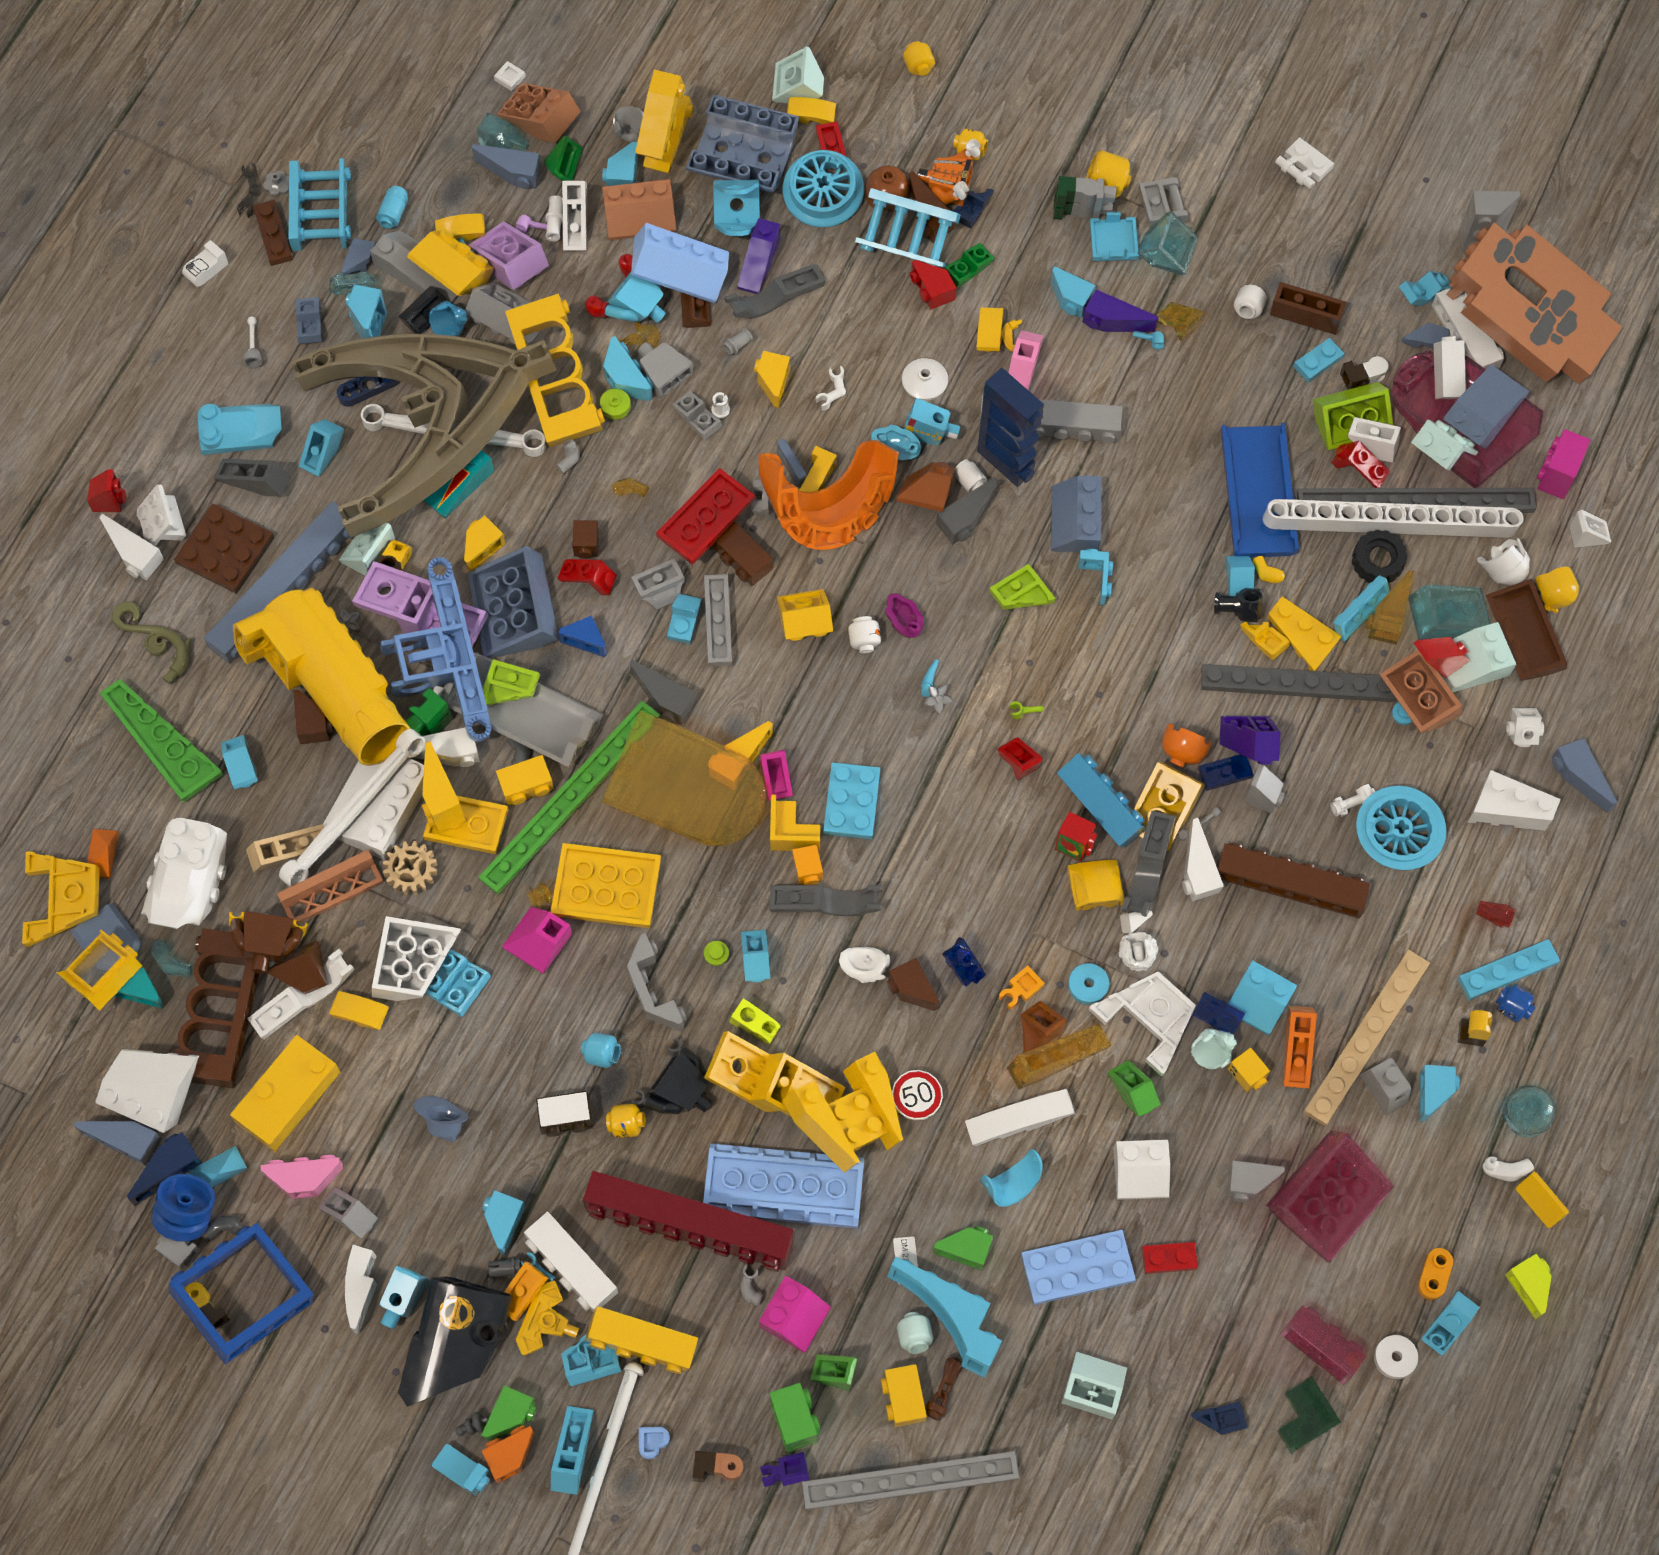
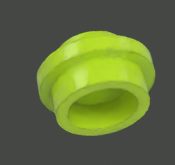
M712 941L704 949L705 960L713 966L724 964L729 957L728 947L721 941Z

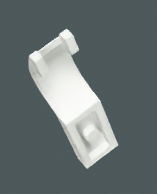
M340 949L332 953L324 965L328 985L306 995L290 986L248 1017V1020L262 1039L265 1040L305 1008H309L330 996L355 970L351 964L347 965L341 956L344 953Z

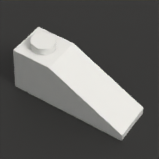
M562 181L563 251H586L587 182Z
M102 514L99 518L127 567L126 571L135 578L141 577L147 581L164 560L160 550Z
M465 727L422 736L425 739V745L426 742L431 741L441 764L454 767H470L474 763L480 762L476 741L468 737ZM425 745L415 758L425 760Z
M1198 818L1193 819L1189 828L1184 881H1182L1184 892L1186 895H1190L1192 901L1218 894L1224 887Z

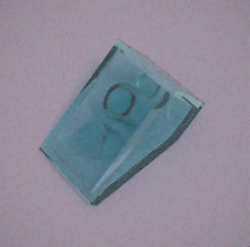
M1424 585L1408 596L1418 640L1444 637L1454 639L1475 628L1490 624L1480 587Z

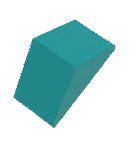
M144 968L139 969L114 995L117 998L163 1009L164 1006Z

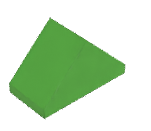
M817 1354L810 1380L850 1391L857 1359L854 1357Z

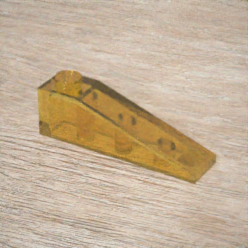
M1100 1024L1022 1053L1011 1062L1007 1069L1020 1090L1109 1048L1111 1044Z

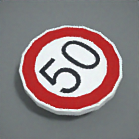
M921 1070L908 1071L901 1075L894 1083L892 1090L896 1110L905 1118L912 1120H925L933 1116L940 1108L943 1099L942 1087L938 1080L930 1073Z

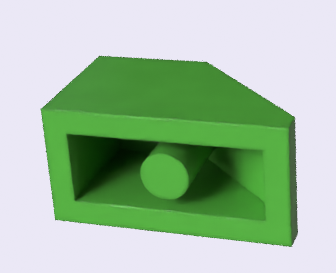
M1127 1060L1107 1072L1126 1105L1138 1117L1151 1112L1154 1108L1161 1105L1152 1080L1131 1061Z
M975 1226L974 1229L968 1227L936 1242L933 1254L982 1271L993 1235H990L989 1231L982 1227Z
M504 1386L481 1435L483 1439L492 1441L509 1434L517 1427L525 1426L527 1421L531 1422L537 1410V1407L534 1406L536 1403L534 1398Z

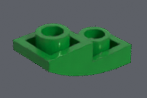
M978 243L964 251L960 259L945 266L944 269L948 271L953 283L958 288L994 261V257L981 243Z

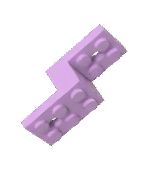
M373 561L352 601L354 606L396 620L404 634L440 627L429 580ZM391 587V591L388 594H379L382 588ZM461 603L473 647L488 618L487 611Z

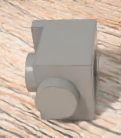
M163 1235L159 1237L158 1245L155 1248L162 1256L184 1272L201 1252L190 1241H174L165 1238Z

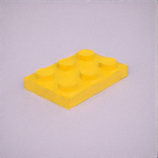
M457 796L466 822L438 833L436 827H430L427 821L423 835L424 840L496 855L509 809L506 805Z

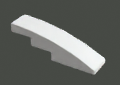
M1064 1089L966 1120L965 1123L972 1145L978 1146L996 1138L1003 1139L1024 1130L1031 1131L1073 1115L1075 1111L1068 1090Z

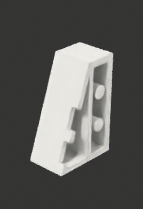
M1491 770L1483 783L1468 823L1485 822L1496 826L1504 824L1513 825L1515 828L1546 831L1554 818L1561 799Z

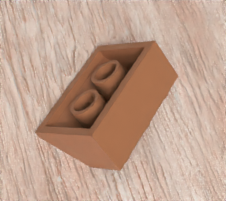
M670 179L602 187L609 240L634 238L645 223L677 233Z
M1419 650L1379 674L1421 734L1441 728L1462 715L1463 706L1438 671L1426 662Z

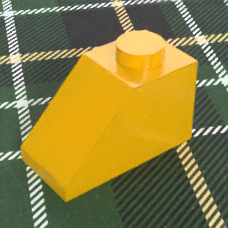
M763 351L761 359L756 360L754 372L757 373L758 383L773 406L779 408L790 371V357Z
M485 515L479 520H474L466 531L464 562L467 572L478 568L506 545L504 534Z

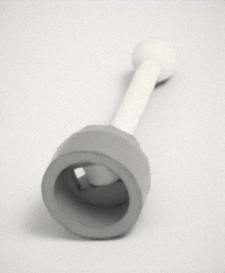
M251 316L247 320L250 325V349H247L243 354V365L248 368H257L262 364V356L260 351L255 349L254 325L257 320Z

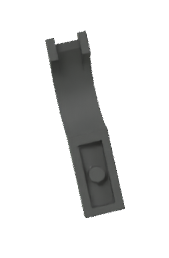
M812 264L774 278L769 286L756 295L742 298L737 293L725 296L724 300L734 310L733 315L735 317L756 318L772 312L786 300L824 287L825 279L816 265Z
M1151 811L1138 853L1133 884L1122 906L1123 912L1130 910L1147 917L1157 893L1163 862L1176 822V816Z
M771 885L769 910L771 912H821L834 916H859L881 911L878 897L879 892H882V885H868L866 888L856 891L832 890L821 885Z

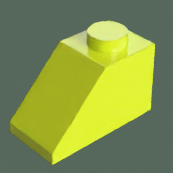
M1537 1254L1505 1274L1535 1320L1546 1312L1552 1278L1549 1273V1265L1543 1258H1539Z

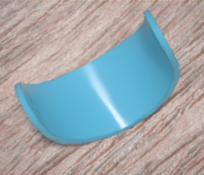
M1030 1149L1023 1159L1007 1171L992 1179L987 1175H983L980 1182L996 1205L1000 1207L1013 1205L1026 1197L1035 1188L1042 1174V1160L1034 1149Z

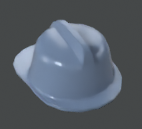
M421 1097L414 1103V1110L426 1119L429 1134L449 1142L456 1140L463 1122L469 1118L466 1112L440 1097Z

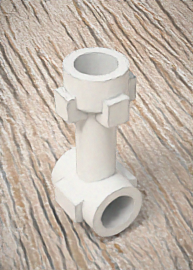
M1367 784L1356 789L1357 795L1345 800H1342L1341 797L1334 799V802L1330 803L1333 814L1335 816L1341 815V817L1347 815V809L1363 804L1375 790Z

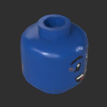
M1516 984L1511 987L1506 986L1496 1000L1498 1011L1513 1022H1519L1522 1018L1528 1020L1536 1008L1532 1005L1534 996Z

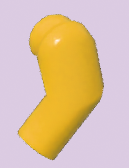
M1258 556L1252 560L1260 580L1273 584L1284 580V572L1267 566L1263 556Z

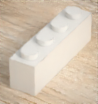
M1450 288L1436 293L1432 307L1443 326L1450 329L1449 336L1456 337V341L1464 340L1465 364L1473 378H1479L1491 364L1500 369L1504 360L1501 348L1497 347L1492 338L1460 313L1465 306L1463 301L1468 294L1463 291L1452 300L1446 295Z
M548 1211L524 1232L527 1239L524 1242L534 1254L539 1252L545 1258L542 1260L544 1266L551 1273L556 1271L562 1277L559 1282L568 1292L573 1290L579 1296L576 1301L586 1312L589 1309L593 1312L597 1306H605L618 1294L617 1287Z

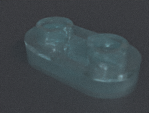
M367 272L347 275L342 273L335 274L329 279V290L336 295H347L349 292H352L354 284L375 288V278Z

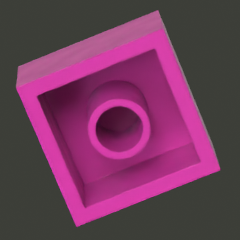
M1566 429L1563 430L1560 437L1555 436L1537 476V479L1541 480L1537 489L1564 500L1577 475L1591 439Z

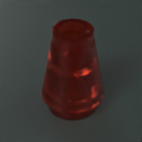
M1480 901L1476 915L1481 916L1500 928H1510L1516 909L1510 908V905Z

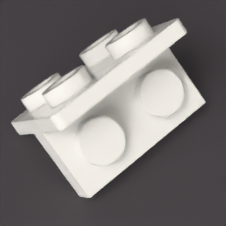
M157 484L137 508V517L142 526L143 538L154 546L160 540L182 541L186 537L175 496L165 495L163 486Z

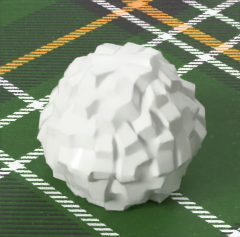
M1145 932L1128 933L1120 941L1119 957L1122 958L1124 965L1130 967L1131 970L1147 971L1156 960L1159 948L1157 947L1156 940Z

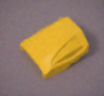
M1117 860L1082 862L1067 866L1076 911L1090 910L1098 906L1115 907L1119 903L1120 906L1123 905L1125 898Z

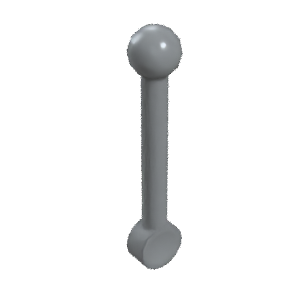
M1214 807L1210 814L1199 821L1200 824L1203 825L1212 817L1219 816L1221 814L1220 808ZM1189 829L1181 830L1178 838L1185 841L1188 838Z

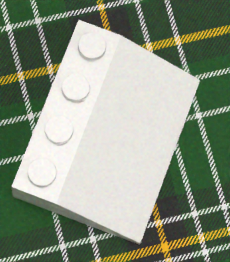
M407 757L387 783L337 839L362 851L369 850L371 855L386 861L388 858L387 852L392 851L422 797L424 765ZM358 761L325 819L324 827L346 805L351 796L382 763L366 766Z

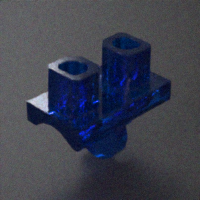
M959 937L951 948L942 953L947 965L953 970L963 986L967 987L971 982L977 984L986 975L963 938Z
M1204 992L1192 1015L1221 1031L1234 1035L1245 1013L1227 1004L1226 1001H1221Z

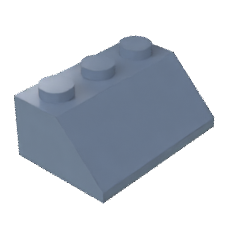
M1076 476L1053 485L1051 551L1080 552L1086 549H1096L1099 551L1101 543V477Z

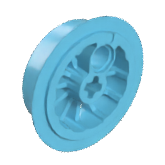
M817 150L801 156L790 166L783 181V198L789 211L801 222L814 227H832L845 222L858 210L864 196V181L860 170L848 157L834 151ZM811 166L814 167L817 174L813 173L808 168ZM828 168H834L836 170V173L829 174L826 173L825 170ZM803 173H805V174L808 175L810 178H805V177H800V176L803 175ZM845 179H848V182H850V184L837 183ZM798 183L808 185L799 189L796 188ZM835 189L848 191V193L846 194V196H843ZM811 192L805 200L800 197L802 194ZM815 196L818 197L817 206L809 204ZM830 196H835L840 202L834 205ZM822 199H827L829 207H821Z
M1407 786L1382 788L1371 794L1364 801L1357 815L1356 828L1362 847L1370 857L1386 867L1397 870L1420 868L1434 860L1444 846L1446 823L1443 813L1428 795L1417 789ZM1394 807L1403 808L1400 817H1397ZM1388 808L1391 818H1388L1381 810ZM1407 809L1415 813L1410 820L1405 817ZM1418 818H1421L1424 823L1417 826L1412 825ZM1378 825L1384 826L1386 833H1379L1375 827H1378ZM1396 828H1400V831H1401V832H1404V833H1403V834H1400V833H1399V830L1396 829ZM1427 831V837L1415 834V832ZM1413 841L1423 843L1426 846L1419 848ZM1390 843L1393 844L1391 852L1385 850ZM1398 845L1400 846L1402 855H1397L1396 853ZM1406 845H1407L1415 854H1412V853L1408 854V850H1407Z

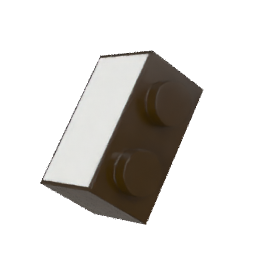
M587 1091L536 1098L539 1126L542 1135L547 1134L548 1137L561 1135L563 1131L570 1130L574 1133L587 1131L589 1127H593Z

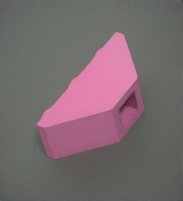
M1021 330L1015 344L1008 373L1029 390L1044 335Z
M323 1155L318 1160L300 1157L295 1158L294 1162L284 1163L283 1160L268 1161V1164L261 1165L263 1174L291 1199L318 1197L343 1169V1163L335 1155Z

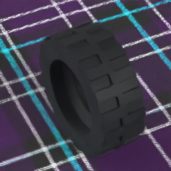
M1375 530L1367 532L1366 535H1362L1359 541H1357L1352 554V565H1354L1355 573L1357 572L1359 577L1368 583L1373 582L1379 575L1386 578L1387 582L1395 581L1406 564V546L1403 545V541L1397 535L1389 533V531ZM1375 547L1384 548L1390 553L1391 562L1386 567H1375L1368 560V552Z

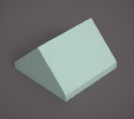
M385 523L355 536L339 558V561L366 576L373 561L377 562L388 544L395 540L391 525Z

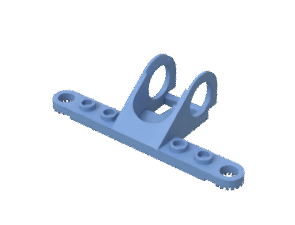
M443 557L433 558L428 564L427 574L440 627L394 635L393 639L381 641L380 649L382 654L397 653L403 680L391 682L390 691L394 696H411L424 693L428 688L434 689L435 686H441L454 680L466 733L471 740L482 742L491 733V723L451 563ZM442 565L446 568L447 572L440 576L436 575L433 567ZM418 641L407 647L402 648L401 646L402 642ZM428 646L427 650L408 654L409 663L431 660L434 671L409 676L403 652L423 649ZM427 682L419 687L402 689V687L412 683ZM476 723H481L485 726L486 731L479 735L475 734L472 726Z

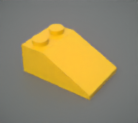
M429 741L425 745L422 795L425 804L421 806L430 827L435 826L438 833H441L466 822L460 802L431 741Z
M1157 762L1134 810L1136 809L1144 817L1145 821L1143 823L1146 827L1151 811L1176 816V822L1167 849L1169 851L1206 784L1163 762ZM1145 831L1139 836L1143 838Z

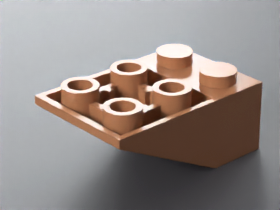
M522 83L497 115L539 140L556 143L581 111L568 91Z

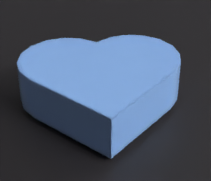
M639 1427V1452L644 1459L652 1460L658 1456L660 1449L665 1448L669 1444V1433L663 1427Z

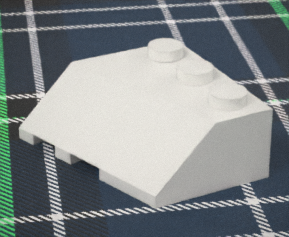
M386 916L372 984V997L394 1001L423 998L461 929Z
M122 1049L103 1078L95 1103L165 1133L178 1123L199 1055L182 1056L176 1053L159 1054L152 1051Z

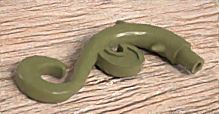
M124 601L115 606L111 617L113 624L125 631L149 634L145 639L144 645L151 655L160 656L166 652L167 642L162 641L158 643L160 639H166L173 644L176 649V658H171L173 664L169 667L170 670L163 677V680L170 684L176 677H181L189 664L191 638L184 641L175 631L162 626L125 624L121 621V617L125 613L133 614L132 621L134 623L139 621L141 614L139 607L130 601Z

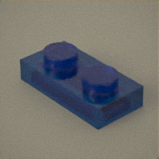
M1241 754L1200 765L1198 768L1202 782L1206 784V791L1253 778L1254 775L1248 758Z

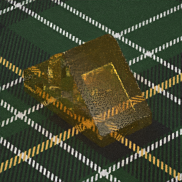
M1170 302L1156 316L1159 317L1158 323L1174 327L1179 340L1182 341L1197 327L1203 312L1199 309Z

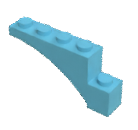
M895 1257L887 1277L907 1288L935 1313L955 1342L963 1361L961 1366L985 1378L1002 1342L991 1332L979 1329L991 1303L985 1301L979 1295L962 1290L955 1283H948L938 1278L933 1272L924 1271L914 1266L912 1262L906 1259Z

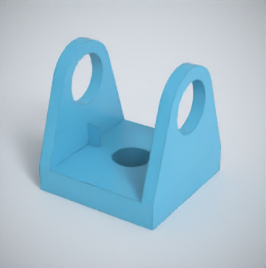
M714 180V228L729 236H743L752 233L758 218H760L759 180ZM734 198L741 199L743 207L738 210L733 209L730 206L731 200Z

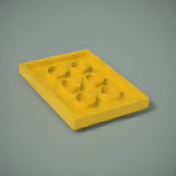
M563 843L551 913L562 918L650 929L661 855Z

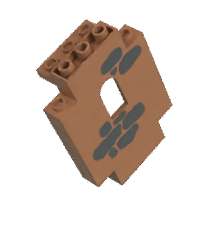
M1495 222L1488 228L1483 227L1475 236L1477 239L1476 243L1472 242L1465 250L1464 254L1466 257L1464 259L1461 258L1453 267L1455 272L1450 278L1449 285L1451 288L1446 295L1454 300L1465 291L1468 296L1463 301L1465 306L1460 313L1544 382H1548L1562 370L1579 384L1591 375L1622 328V326L1601 310L1611 296V293L1527 224L1520 230L1516 228L1510 235ZM1507 268L1517 269L1545 292L1536 306L1506 281L1505 271Z

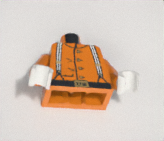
M971 139L967 142L966 149L958 154L935 159L932 170L919 169L918 177L924 183L929 184V189L944 205L949 203L960 206L964 205L967 192L970 190L969 185L973 174L971 157L976 158L980 155V150L978 149L981 147L980 143L976 139Z

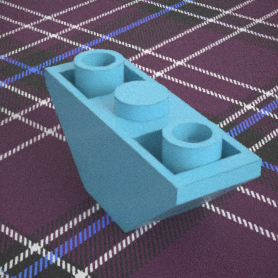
M616 336L612 337L603 365L605 379L612 389H621L630 398L650 401L653 399L652 389L654 388L648 376L644 377L642 375L641 367L637 360L630 358L628 355L629 350L625 343H620Z

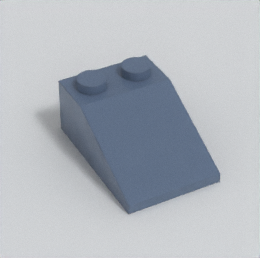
M1491 364L1457 399L1443 420L1479 446L1487 449L1530 391Z

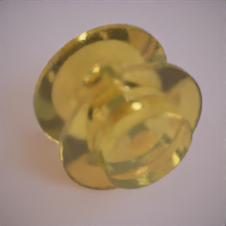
M540 881L539 888L536 889L529 886L530 892L526 894L532 907L537 905L541 909V903L544 901L551 904L552 896L546 884Z

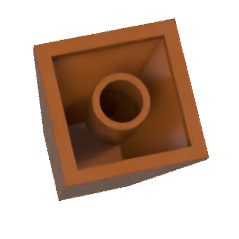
M931 462L909 475L903 482L897 496V502L943 512L950 495L955 467L945 462Z

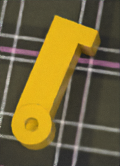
M815 446L812 452V463L814 464L801 488L798 490L815 492L824 489L837 466V455Z

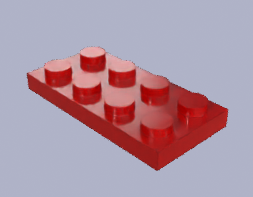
M719 468L656 532V537L693 565L756 500L755 495Z

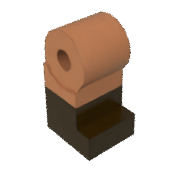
M695 1451L693 1481L703 1482L704 1475L722 1476L727 1481H736L741 1477L743 1462L737 1455Z

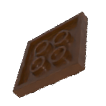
M212 503L174 558V561L177 565L237 594L273 540L274 535L272 532Z

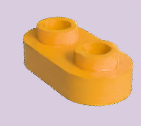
M1436 1248L1426 1256L1418 1282V1291L1427 1300H1436L1445 1292L1453 1267V1257L1447 1250ZM1436 1257L1443 1258L1444 1265H1439L1436 1262ZM1429 1281L1435 1282L1437 1289H1431Z

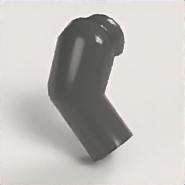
M509 738L508 743L515 750L511 765L529 760V747Z
M221 1216L208 1226L204 1234L210 1241L222 1231L229 1230L233 1235H236L243 1228V1224L239 1222L240 1219L236 1216Z

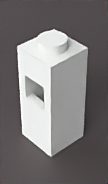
M1454 336L1442 337V341L1434 343L1435 400L1458 399L1466 391L1464 340L1456 341Z

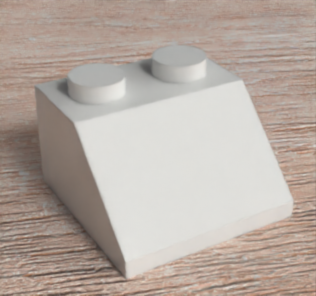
M1168 1140L1116 1141L1113 1151L1117 1200L1169 1198L1170 1157Z

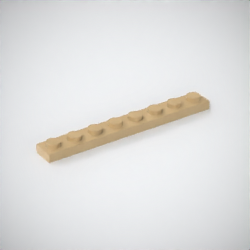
M1408 949L1303 1112L1304 1114L1323 1126L1327 1125L1430 962Z

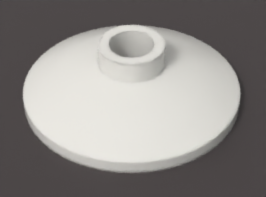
M921 358L912 361L905 367L902 374V385L910 396L921 400H932L939 397L945 391L948 385V374L939 362L933 359ZM922 374H928L929 376L923 377Z

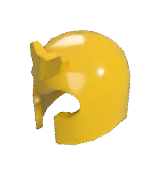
M1569 567L1556 568L1549 573L1535 577V582L1538 590L1541 591L1546 611L1558 613L1559 608L1570 606L1578 597L1579 585L1572 569Z

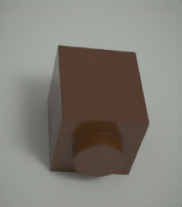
M574 520L572 542L574 557L582 559L598 557V521Z

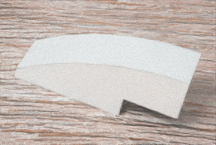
M353 1245L345 1277V1302L350 1328L354 1333L359 1334L377 1286L375 1280L369 1277L376 1255L372 1250Z

